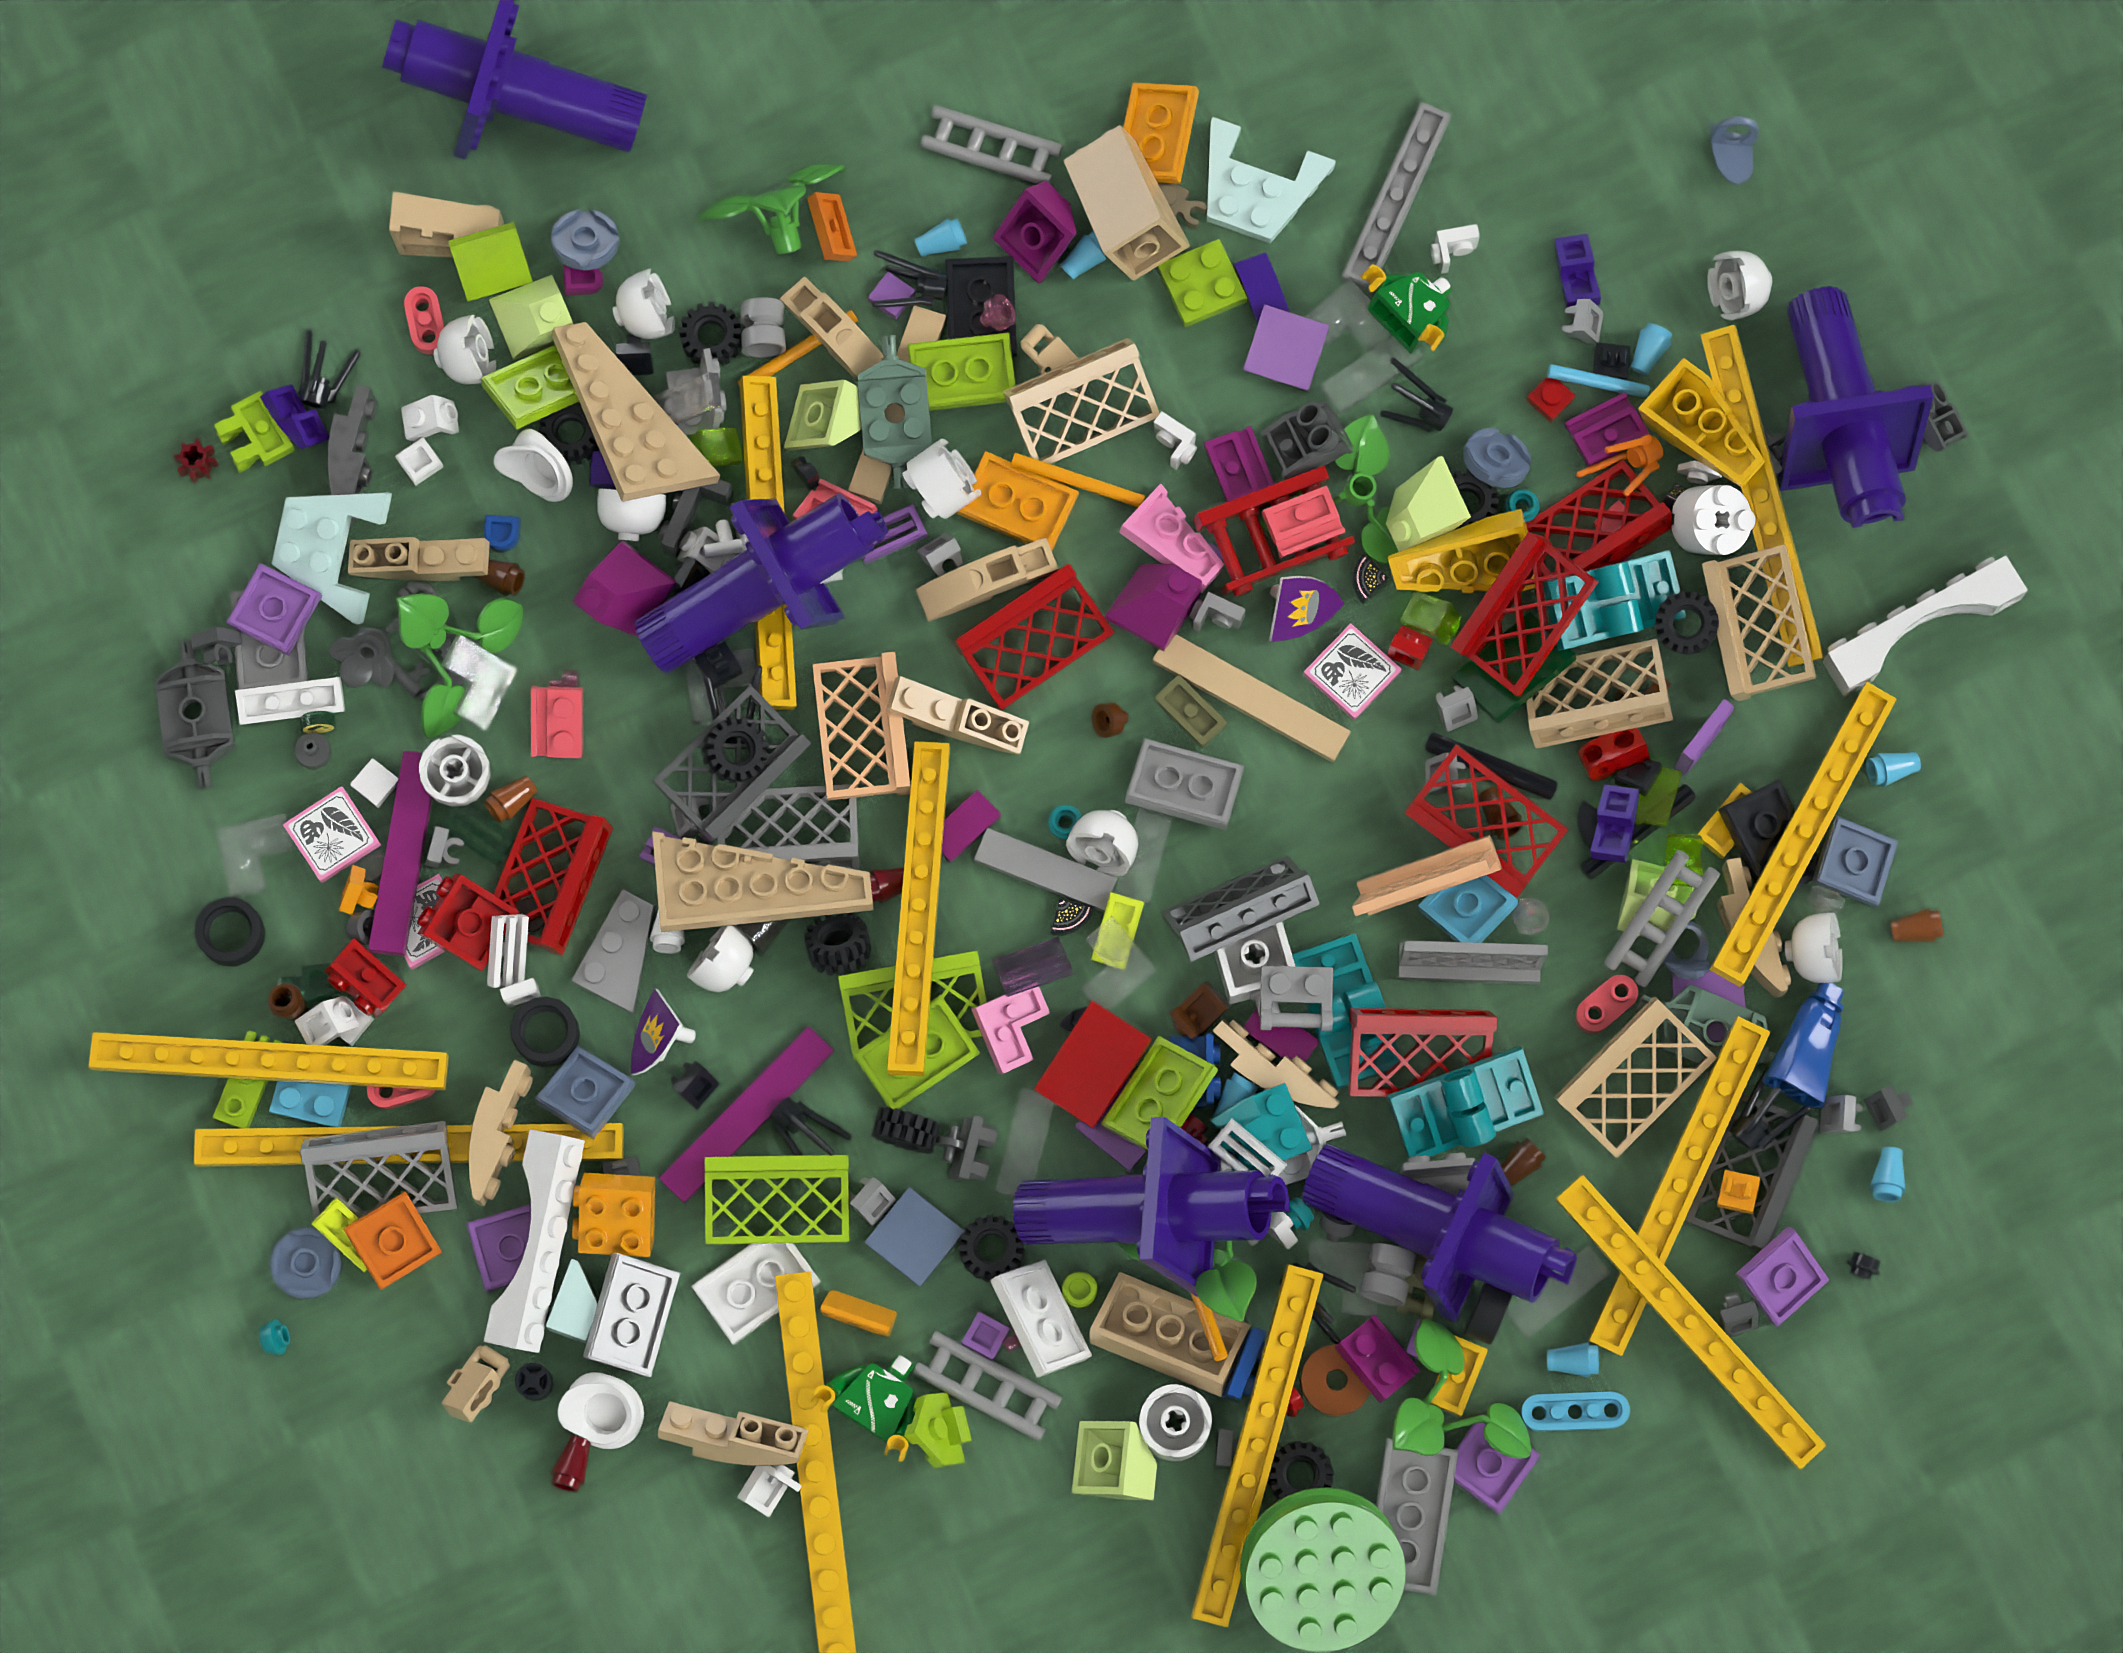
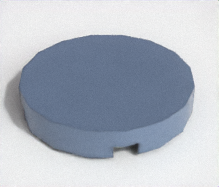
M581 209L573 210L561 216L553 225L551 236L553 254L562 264L572 269L584 271L598 269L609 263L617 253L619 246L617 226L609 216L600 211L590 209V212H581Z
M1494 428L1480 429L1471 434L1463 450V459L1468 470L1476 478L1491 486L1501 488L1514 487L1524 481L1531 463V455L1524 443L1510 433L1507 436L1498 433L1499 429Z
M310 1227L299 1228L287 1233L288 1235L284 1236L274 1246L270 1258L271 1275L278 1287L289 1296L302 1300L315 1299L329 1292L338 1282L343 1268L341 1251L317 1229Z

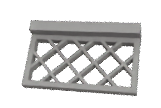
M852 784L833 785V790L849 789ZM826 786L765 789L717 837V845H725V839L736 829L748 839L740 848L773 854V857L781 859L805 860V863L825 867L829 864L860 870L857 798H849V805L838 814L827 805L829 801L827 800ZM717 791V792L730 793L731 791ZM801 797H809L816 803L805 816L792 806ZM716 798V806H717L724 798ZM765 799H774L781 805L770 818L757 808ZM821 809L834 818L823 831L810 821ZM786 811H789L799 820L788 833L775 823ZM752 812L765 822L753 835L740 825ZM849 814H850V823H849L847 820H845V818H846ZM841 824L850 831L851 842L836 843L828 835ZM804 826H807L817 837L810 844L801 845L793 837ZM771 827L782 839L775 846L766 847L758 839Z
M1405 940L1404 943H1399L1398 980L1539 985L1540 970L1548 956V945Z
M446 1121L304 1139L300 1153L302 1163L305 1165L313 1219L321 1213L320 1203L327 1194L333 1198L336 1197L360 1218L390 1200L388 1197L398 1185L415 1196L411 1201L419 1214L457 1209L458 1204L448 1147ZM440 1149L442 1162L435 1171L418 1160L425 1151ZM417 1152L414 1157L409 1153ZM399 1154L409 1162L399 1176L383 1165L389 1155ZM374 1157H381V1159L377 1161ZM364 1159L374 1167L364 1180L347 1169L353 1160ZM346 1161V1163L343 1166L338 1163ZM328 1164L336 1169L338 1173L327 1185L315 1176L314 1165ZM413 1166L430 1177L420 1190L403 1179ZM442 1169H444L445 1179L439 1175ZM378 1170L394 1181L384 1195L367 1184ZM342 1175L359 1186L349 1199L332 1189ZM435 1180L447 1189L448 1200L433 1201L424 1192ZM317 1187L323 1190L320 1196L318 1195ZM363 1189L379 1200L372 1210H362L353 1203ZM419 1199L424 1202L416 1204Z

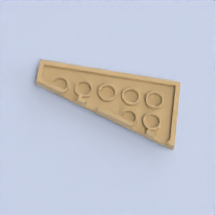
M586 322L554 327L552 338L622 502L718 483L720 474Z
M652 831L661 932L873 910L870 872L829 864L825 867L805 863V860L781 859L773 857V854L723 844H718L717 846L697 843L696 839L683 837L682 840L665 837L664 833Z

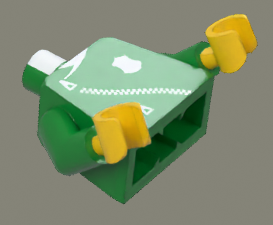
M1374 264L1360 276L1361 279L1366 280L1370 284L1368 287L1370 292L1378 290L1367 310L1410 354H1413L1424 341L1427 345L1431 346L1430 350L1435 351L1437 346L1444 342L1449 324L1446 313L1451 306L1450 301L1446 298L1451 293V286L1446 279L1438 277L1433 282H1430L1421 272H1414L1408 276L1405 274L1385 275L1383 270Z
M897 1354L886 1371L873 1362L869 1366L860 1364L839 1373L826 1385H820L815 1389L809 1401L812 1402L814 1398L823 1399L825 1404L820 1409L822 1413L826 1412L832 1404L835 1410L886 1443L884 1455L887 1456L888 1451L891 1449H897L900 1451L898 1461L902 1462L905 1459L910 1442L904 1435L907 1425L913 1422L915 1415L913 1407L916 1398H914L915 1391L906 1385L904 1381L915 1365Z

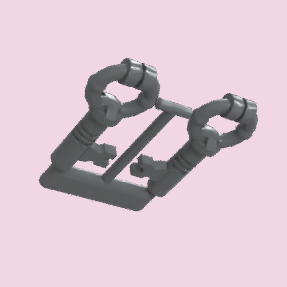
M409 581L404 585L405 588L402 587L398 591L399 597L416 594L419 590L424 591L425 594L437 596L434 588L423 582L411 583ZM399 616L385 629V632L374 627L365 629L361 627L357 634L355 633L350 637L355 638L359 633L366 630H374L382 634L387 645L386 656L394 664L393 678L413 698L419 697L422 701L424 700L427 692L422 693L424 688L419 682L422 676L426 677L431 671L428 668L423 670L422 668L425 665L419 662L415 666L416 669L407 673L391 657V642L387 633H391L394 629L399 632ZM448 620L445 622L447 626L454 627ZM446 633L444 644L440 648L433 650L436 653L441 651L440 657L442 659L448 655L449 650H453L455 647L461 653L465 651V655L448 671L445 669L452 679V685L462 686L483 666L484 661L469 647L471 642L467 638ZM415 648L426 660H428L432 664L427 655L420 651L421 648ZM441 677L435 684L444 685L443 678Z

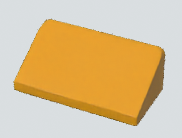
M835 1290L829 1291L820 1308L822 1315L886 1338L890 1337L897 1317V1312Z

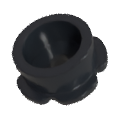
M1854 1251L1851 1260L1846 1261V1264L1852 1267L1850 1271L1852 1275L1869 1281L1872 1275H1880L1878 1269L1881 1261Z

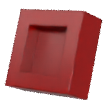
M1546 377L1527 396L1526 401L1552 423L1574 401L1576 395L1559 380Z

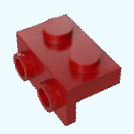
M354 938L324 970L329 976L327 978L328 982L340 992H348L355 999L354 1004L361 1012L367 1016L372 1014L376 1018L387 1009L391 1002L407 986Z

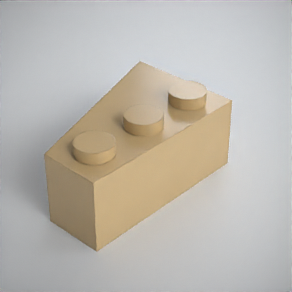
M393 192L389 231L399 255L453 258L448 243L449 240L504 225L500 210L489 205L475 206Z

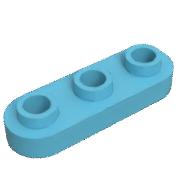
M1617 1392L1536 1394L1529 1397L1523 1403L1520 1410V1416L1526 1427L1535 1432L1616 1429L1627 1421L1630 1414V1406L1627 1399ZM1606 1405H1613L1616 1408L1617 1413L1615 1417L1610 1418L1605 1415L1604 1407ZM1576 1406L1579 1408L1581 1415L1578 1419H1573L1568 1415L1569 1407ZM1533 1408H1541L1545 1413L1544 1419H1534L1532 1416Z

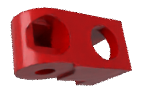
M1638 728L1604 734L1586 743L1578 752V757L1588 776L1594 781L1606 779L1615 771H1619L1634 763L1640 764L1647 760L1651 761L1647 744Z

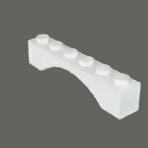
M2005 555L1996 561L1993 557L1984 560L1975 567L1977 571L1966 577L1964 573H1961L1950 579L1946 583L1947 588L1936 593L1932 589L1916 599L1918 604L1906 609L1905 605L1890 612L1887 615L1888 620L1877 626L1876 622H1872L1861 628L1857 632L1859 636L1849 642L1846 638H1842L1827 648L1829 652L1824 658L1823 664L1842 695L1845 697L1860 689L1866 682L1871 683L1874 681L1890 648L1904 634L1916 626L1936 617L1950 614L1976 613L1992 616L2020 601L2028 589L2007 556Z
M531 1129L529 1131L522 1163L531 1197L529 1238L523 1259L513 1280L499 1299L491 1306L484 1342L537 1353L540 1351L564 1235L567 1230L574 1186L582 1160L584 1140Z

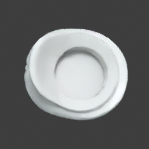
M533 429L523 430L516 437L513 446L501 448L494 456L495 468L501 474L521 482L527 489L548 501L557 502L569 496L573 487L571 469L563 455L539 432Z
M591 1372L576 1379L564 1394L559 1403L558 1418L565 1429L578 1437L590 1441L592 1446L603 1449H616L629 1444L638 1435L644 1420V1407L638 1393L623 1380L611 1375Z

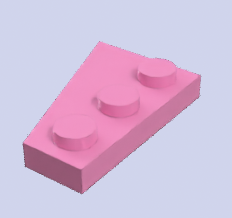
M1160 484L1126 520L1119 533L1160 563L1174 564L1202 580V593L1222 571L1224 563L1203 536L1193 531L1185 520V513L1179 506L1175 508L1167 497V490Z

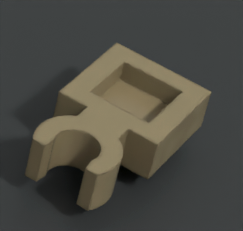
M1158 183L1175 217L1183 218L1187 227L1197 229L1199 221L1192 218L1190 214L1198 211L1205 215L1207 213V205L1198 200L1188 201L1190 191L1177 184Z

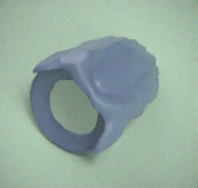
M1742 116L1724 119L1717 123L1716 126L1711 122L1709 127L1710 140L1718 171L1727 182L1736 186L1740 183L1743 184L1749 180L1754 171L1752 145L1757 141L1759 135L1758 124L1754 120ZM1736 125L1749 128L1748 133L1745 135L1736 132H1725V130Z
M1689 921L1685 928L1696 932L1699 939L1698 947L1694 951L1693 956L1686 959L1676 958L1675 953L1671 949L1663 962L1667 969L1674 973L1677 978L1697 980L1710 971V962L1706 961L1709 954V941L1704 930L1698 924Z

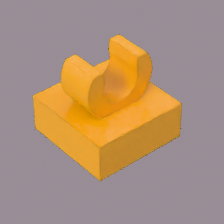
M352 865L341 894L339 911L352 915L357 903L363 907L373 909L378 896L376 894L379 886L371 882H364L366 869Z
M1725 1170L1717 1203L1718 1207L1753 1214L1761 1181L1760 1177Z

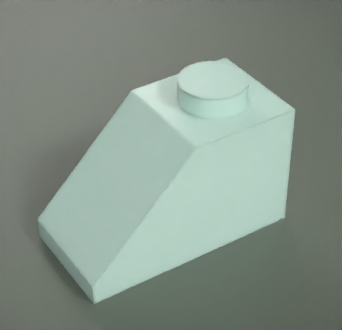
M571 1259L546 1328L551 1332L587 1344L598 1300L583 1267L576 1260Z

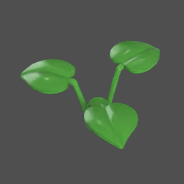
M818 164L808 166L788 177V182L794 183L793 186L783 187L774 192H766L757 196L735 195L724 198L708 207L698 217L699 223L703 219L726 218L737 215L745 210L753 211L763 225L765 234H771L776 254L796 251L802 247L797 227L800 226L798 219L799 199L806 193L804 185L820 182L838 171L845 172V165ZM791 207H792V218L790 217V214H788L789 211H790V209H791ZM759 208L776 212L777 216L770 219L771 224L768 223Z
M1369 414L1353 421L1344 429L1354 447L1353 452L1342 455L1334 460V463L1341 470H1353V477L1345 485L1343 492L1333 499V502L1336 505L1346 500L1348 504L1354 507L1366 506L1367 518L1371 523L1367 524L1361 531L1360 540L1362 548L1372 560L1378 563L1389 564L1388 556L1399 552L1386 525L1390 507L1381 509L1375 517L1373 514L1374 501L1371 497L1376 492V482L1372 476L1379 474L1385 469L1389 462L1390 451L1387 440L1381 432L1375 416ZM1297 494L1295 496L1290 497V499H1293L1303 494ZM1262 517V519L1260 520V525L1262 529L1271 537L1265 520Z
M412 594L396 599L399 611V633L402 642L413 649L421 648L420 651L427 655L444 680V685H433L423 700L421 723L423 733L427 738H434L455 726L463 717L468 702L466 690L460 685H452V679L435 657L432 649L440 648L446 640V633H451L474 640L480 639V649L487 654L503 651L514 641L519 633L523 620L522 604L507 598L496 599L488 603L478 617L477 628L479 631L469 632L445 624L449 615L448 605L439 596Z
M1225 1241L1224 1251L1214 1249L1213 1269L1201 1273L1197 1278L1196 1292L1201 1302L1214 1312L1242 1322L1247 1307L1255 1293L1257 1279L1249 1265L1240 1261H1231V1258L1234 1256L1232 1241ZM1115 1242L1128 1256L1140 1261L1137 1253V1244Z
M1422 1319L1414 1337L1415 1351L1422 1364L1432 1372H1440V1377L1423 1401L1417 1398H1408L1400 1404L1394 1421L1392 1448L1424 1456H1434L1442 1451L1444 1447V1432L1475 1423L1486 1424L1483 1429L1484 1438L1496 1451L1517 1459L1529 1457L1531 1455V1444L1526 1425L1517 1411L1506 1404H1492L1487 1409V1416L1478 1415L1443 1424V1412L1439 1407L1430 1405V1403L1448 1379V1373L1458 1375L1463 1371L1464 1353L1456 1337L1447 1328L1433 1320Z

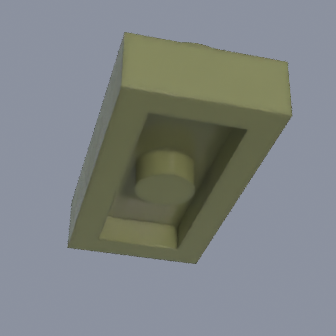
M1180 675L1175 677L1154 697V702L1202 749L1228 725V722Z

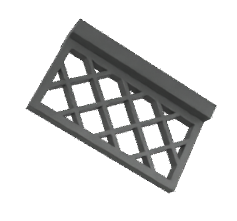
M749 685L651 782L699 830L698 835L708 844L715 840L812 743L803 734L799 735ZM747 697H750L759 707V720L748 719L747 722L757 723L759 731L764 730V732L765 725L778 726L787 737L779 745H769L766 750L773 751L764 762L765 766L756 775L746 781L736 782L735 788L730 793L716 792V774L712 775L708 771L711 768L692 767V752L696 748H702L705 745L702 742L705 736L709 734V730L721 721L727 720L726 718L733 711L734 717L740 719V704ZM765 714H766L771 720H765ZM735 737V744H723V749H735V763H741V749H748L747 745L741 744L738 737ZM686 758V767H677ZM671 772H686V792L673 791L663 780ZM692 772L710 773V792H692ZM679 797H686V804ZM692 797H710L711 812L703 820L692 811ZM716 798H724V799L716 806Z
M1287 855L1166 909L1161 914L1168 927L1183 945L1187 957L1192 962L1315 907L1320 903L1308 872L1305 869L1300 870Z
M1742 1093L1693 1200L1685 1223L1748 1247L1758 1254L1774 1239L1818 1131L1819 1120L1808 1115L1802 1116L1801 1119L1795 1122L1789 1136L1777 1141L1773 1138L1771 1140L1772 1143L1768 1144L1764 1149L1761 1147L1754 1151L1747 1149L1748 1153L1729 1160L1724 1147L1728 1140L1734 1138L1730 1133L1732 1125L1738 1119L1737 1115L1742 1103L1746 1104L1750 1097ZM1757 1099L1754 1108L1758 1110L1764 1101ZM1771 1105L1766 1112L1772 1114V1116L1766 1118L1764 1115L1761 1120L1768 1126L1766 1129L1768 1133L1771 1131L1769 1123L1781 1118L1786 1120L1794 1113ZM1787 1143L1782 1154L1779 1146ZM1775 1148L1780 1160L1777 1168L1763 1173L1756 1155ZM1722 1154L1725 1162L1718 1164V1161ZM1751 1158L1759 1174L1757 1177H1760L1767 1193L1764 1200L1755 1203L1754 1210L1760 1208L1757 1218H1755L1754 1214H1749L1753 1223L1749 1237L1734 1233L1729 1220L1746 1213L1735 1211L1726 1215L1724 1209L1718 1207L1722 1217L1711 1222L1696 1218L1700 1205L1715 1200L1716 1204L1718 1203L1720 1191L1716 1192L1711 1182L1713 1173L1727 1167L1729 1171H1734L1732 1165ZM1773 1176L1769 1186L1766 1181V1178ZM1709 1186V1189L1712 1194L1704 1197L1706 1190ZM1725 1222L1727 1229H1724L1717 1225Z

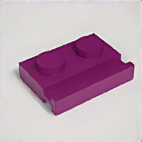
M1626 392L1565 422L1564 428L1571 435V440L1587 467L1621 452L1605 453L1604 449L1606 447L1650 434L1636 409L1629 402Z
M1251 425L1244 430L1234 431L1204 442V449L1226 502L1274 484Z
M1373 1315L1334 1347L1379 1403H1382L1420 1372V1369L1376 1315Z

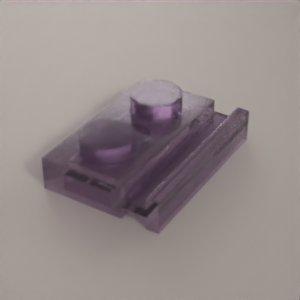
M1059 937L992 960L1006 997L1073 975L1070 961Z

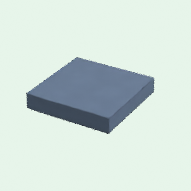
M1834 816L1828 827L1812 882L1869 906H1879L1898 840L1839 816Z
M577 1045L536 1096L535 1101L537 1105L594 1139L636 1085L635 1080Z
M909 1187L864 1243L921 1288L960 1240L962 1233L965 1231Z

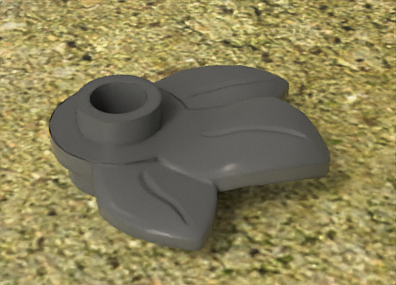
M366 630L359 633L355 638H338L331 645L328 654L342 662L340 677L346 686L360 687L365 685L370 679L377 685L387 688L393 680L394 664L386 656V640L379 632Z

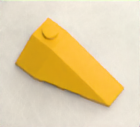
M1685 358L1676 365L1638 408L1647 427L1673 446L1740 487H1743L1765 463L1764 458L1732 413L1727 402L1722 398L1711 378Z
M1522 509L1481 519L1388 556L1396 589L1438 592L1440 589L1462 590V593L1488 591L1528 533ZM1535 584L1525 586L1522 591L1536 588Z

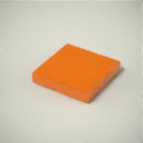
M406 1191L401 1192L342 1228L380 1290L442 1253Z

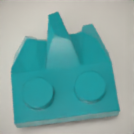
M1285 1083L1241 1100L1210 1120L1215 1128L1223 1129L1232 1118L1283 1161L1312 1150ZM1233 1131L1229 1133L1269 1168L1274 1167V1165ZM1225 1141L1220 1143L1230 1154L1235 1153L1236 1159L1249 1170H1258Z

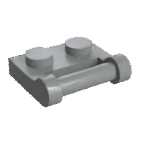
M1261 966L1260 1030H1271L1272 1027L1320 1028L1321 1032H1332L1333 968ZM1272 1002L1320 1003V1014L1272 1013Z

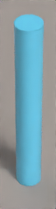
M1553 364L1549 365L1547 377L1618 393L1626 392L1627 395L1647 398L1650 386L1642 383Z

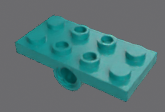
M1670 550L1586 571L1598 581V584L1558 640V651L1655 626L1656 613L1661 603L1670 595L1680 592ZM1578 576L1565 578L1567 597L1577 595L1585 584ZM1558 579L1543 582L1546 601L1560 598ZM1561 604L1548 606L1552 624H1557L1562 617ZM1685 610L1678 612L1674 620L1685 618Z
M1356 933L1292 954L1295 967L1333 968L1332 1032H1321L1320 1028H1314L1336 1090L1349 1085L1352 1024L1349 1022L1350 1008H1385L1381 992L1377 983L1372 979ZM1305 1003L1308 1013L1320 1014V1003ZM1361 1034L1360 1049L1368 1057L1383 1043L1376 1034ZM1381 1034V1035H1382L1385 1039H1387L1391 1034ZM1394 1041L1391 1045L1400 1054L1396 1041ZM1386 1048L1373 1063L1382 1073H1386L1399 1059L1389 1048ZM1359 1055L1360 1064L1363 1060H1365L1361 1055ZM1369 1064L1358 1075V1082L1378 1076L1379 1074Z
M1520 1046L1387 1095L1408 1158L1415 1156L1430 1157L1460 1145L1463 1147L1478 1146L1492 1140L1496 1136L1495 1132L1544 1114L1524 1051Z

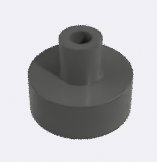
M307 733L301 736L295 745L296 758L307 769L317 770L324 767L332 755L330 744L324 736L318 733Z
M359 910L350 916L345 925V932L351 940L354 938L361 945H369L375 911Z
M1324 1211L1319 1222L1320 1227L1327 1232V1240L1333 1243L1340 1242L1341 1237L1351 1236L1356 1225Z

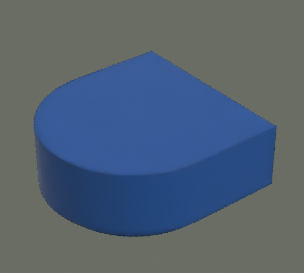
M485 515L484 538L490 542L489 547L492 550L508 552L517 545L520 537V517Z

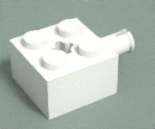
M1282 921L1214 951L1229 1005L1249 999L1255 1000L1259 1016L1261 966L1295 967ZM1250 952H1254L1256 957H1261L1258 964H1253L1251 960L1247 961ZM1272 1002V1013H1280L1278 1002Z

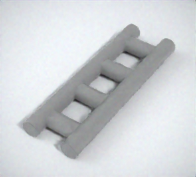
M934 105L931 118L940 120L935 137L923 135L920 148L1035 184L1044 181L1051 183L1052 174L1045 173L1043 170L1049 155L1060 157L1063 144ZM953 125L972 130L967 147L947 142ZM985 135L1004 140L998 157L979 152ZM1017 145L1036 150L1030 168L1011 162Z
M1681 850L1676 851L1604 961V964L1612 970H1616L1622 961L1640 971L1634 980L1642 987L1648 985L1720 876V873L1711 867H1708L1703 876L1685 867L1684 865L1689 856ZM1676 878L1694 887V890L1684 904L1666 894ZM1657 906L1676 916L1666 932L1647 922ZM1639 934L1657 943L1648 959L1629 950Z
M935 1331L929 1342L938 1347L929 1367L919 1362L912 1375L1040 1442L1046 1429L1037 1425L1046 1405L1057 1410L1063 1397L950 1337ZM951 1355L970 1364L960 1384L941 1374ZM983 1372L1002 1381L993 1400L973 1391ZM1014 1389L1034 1398L1024 1417L1005 1408Z

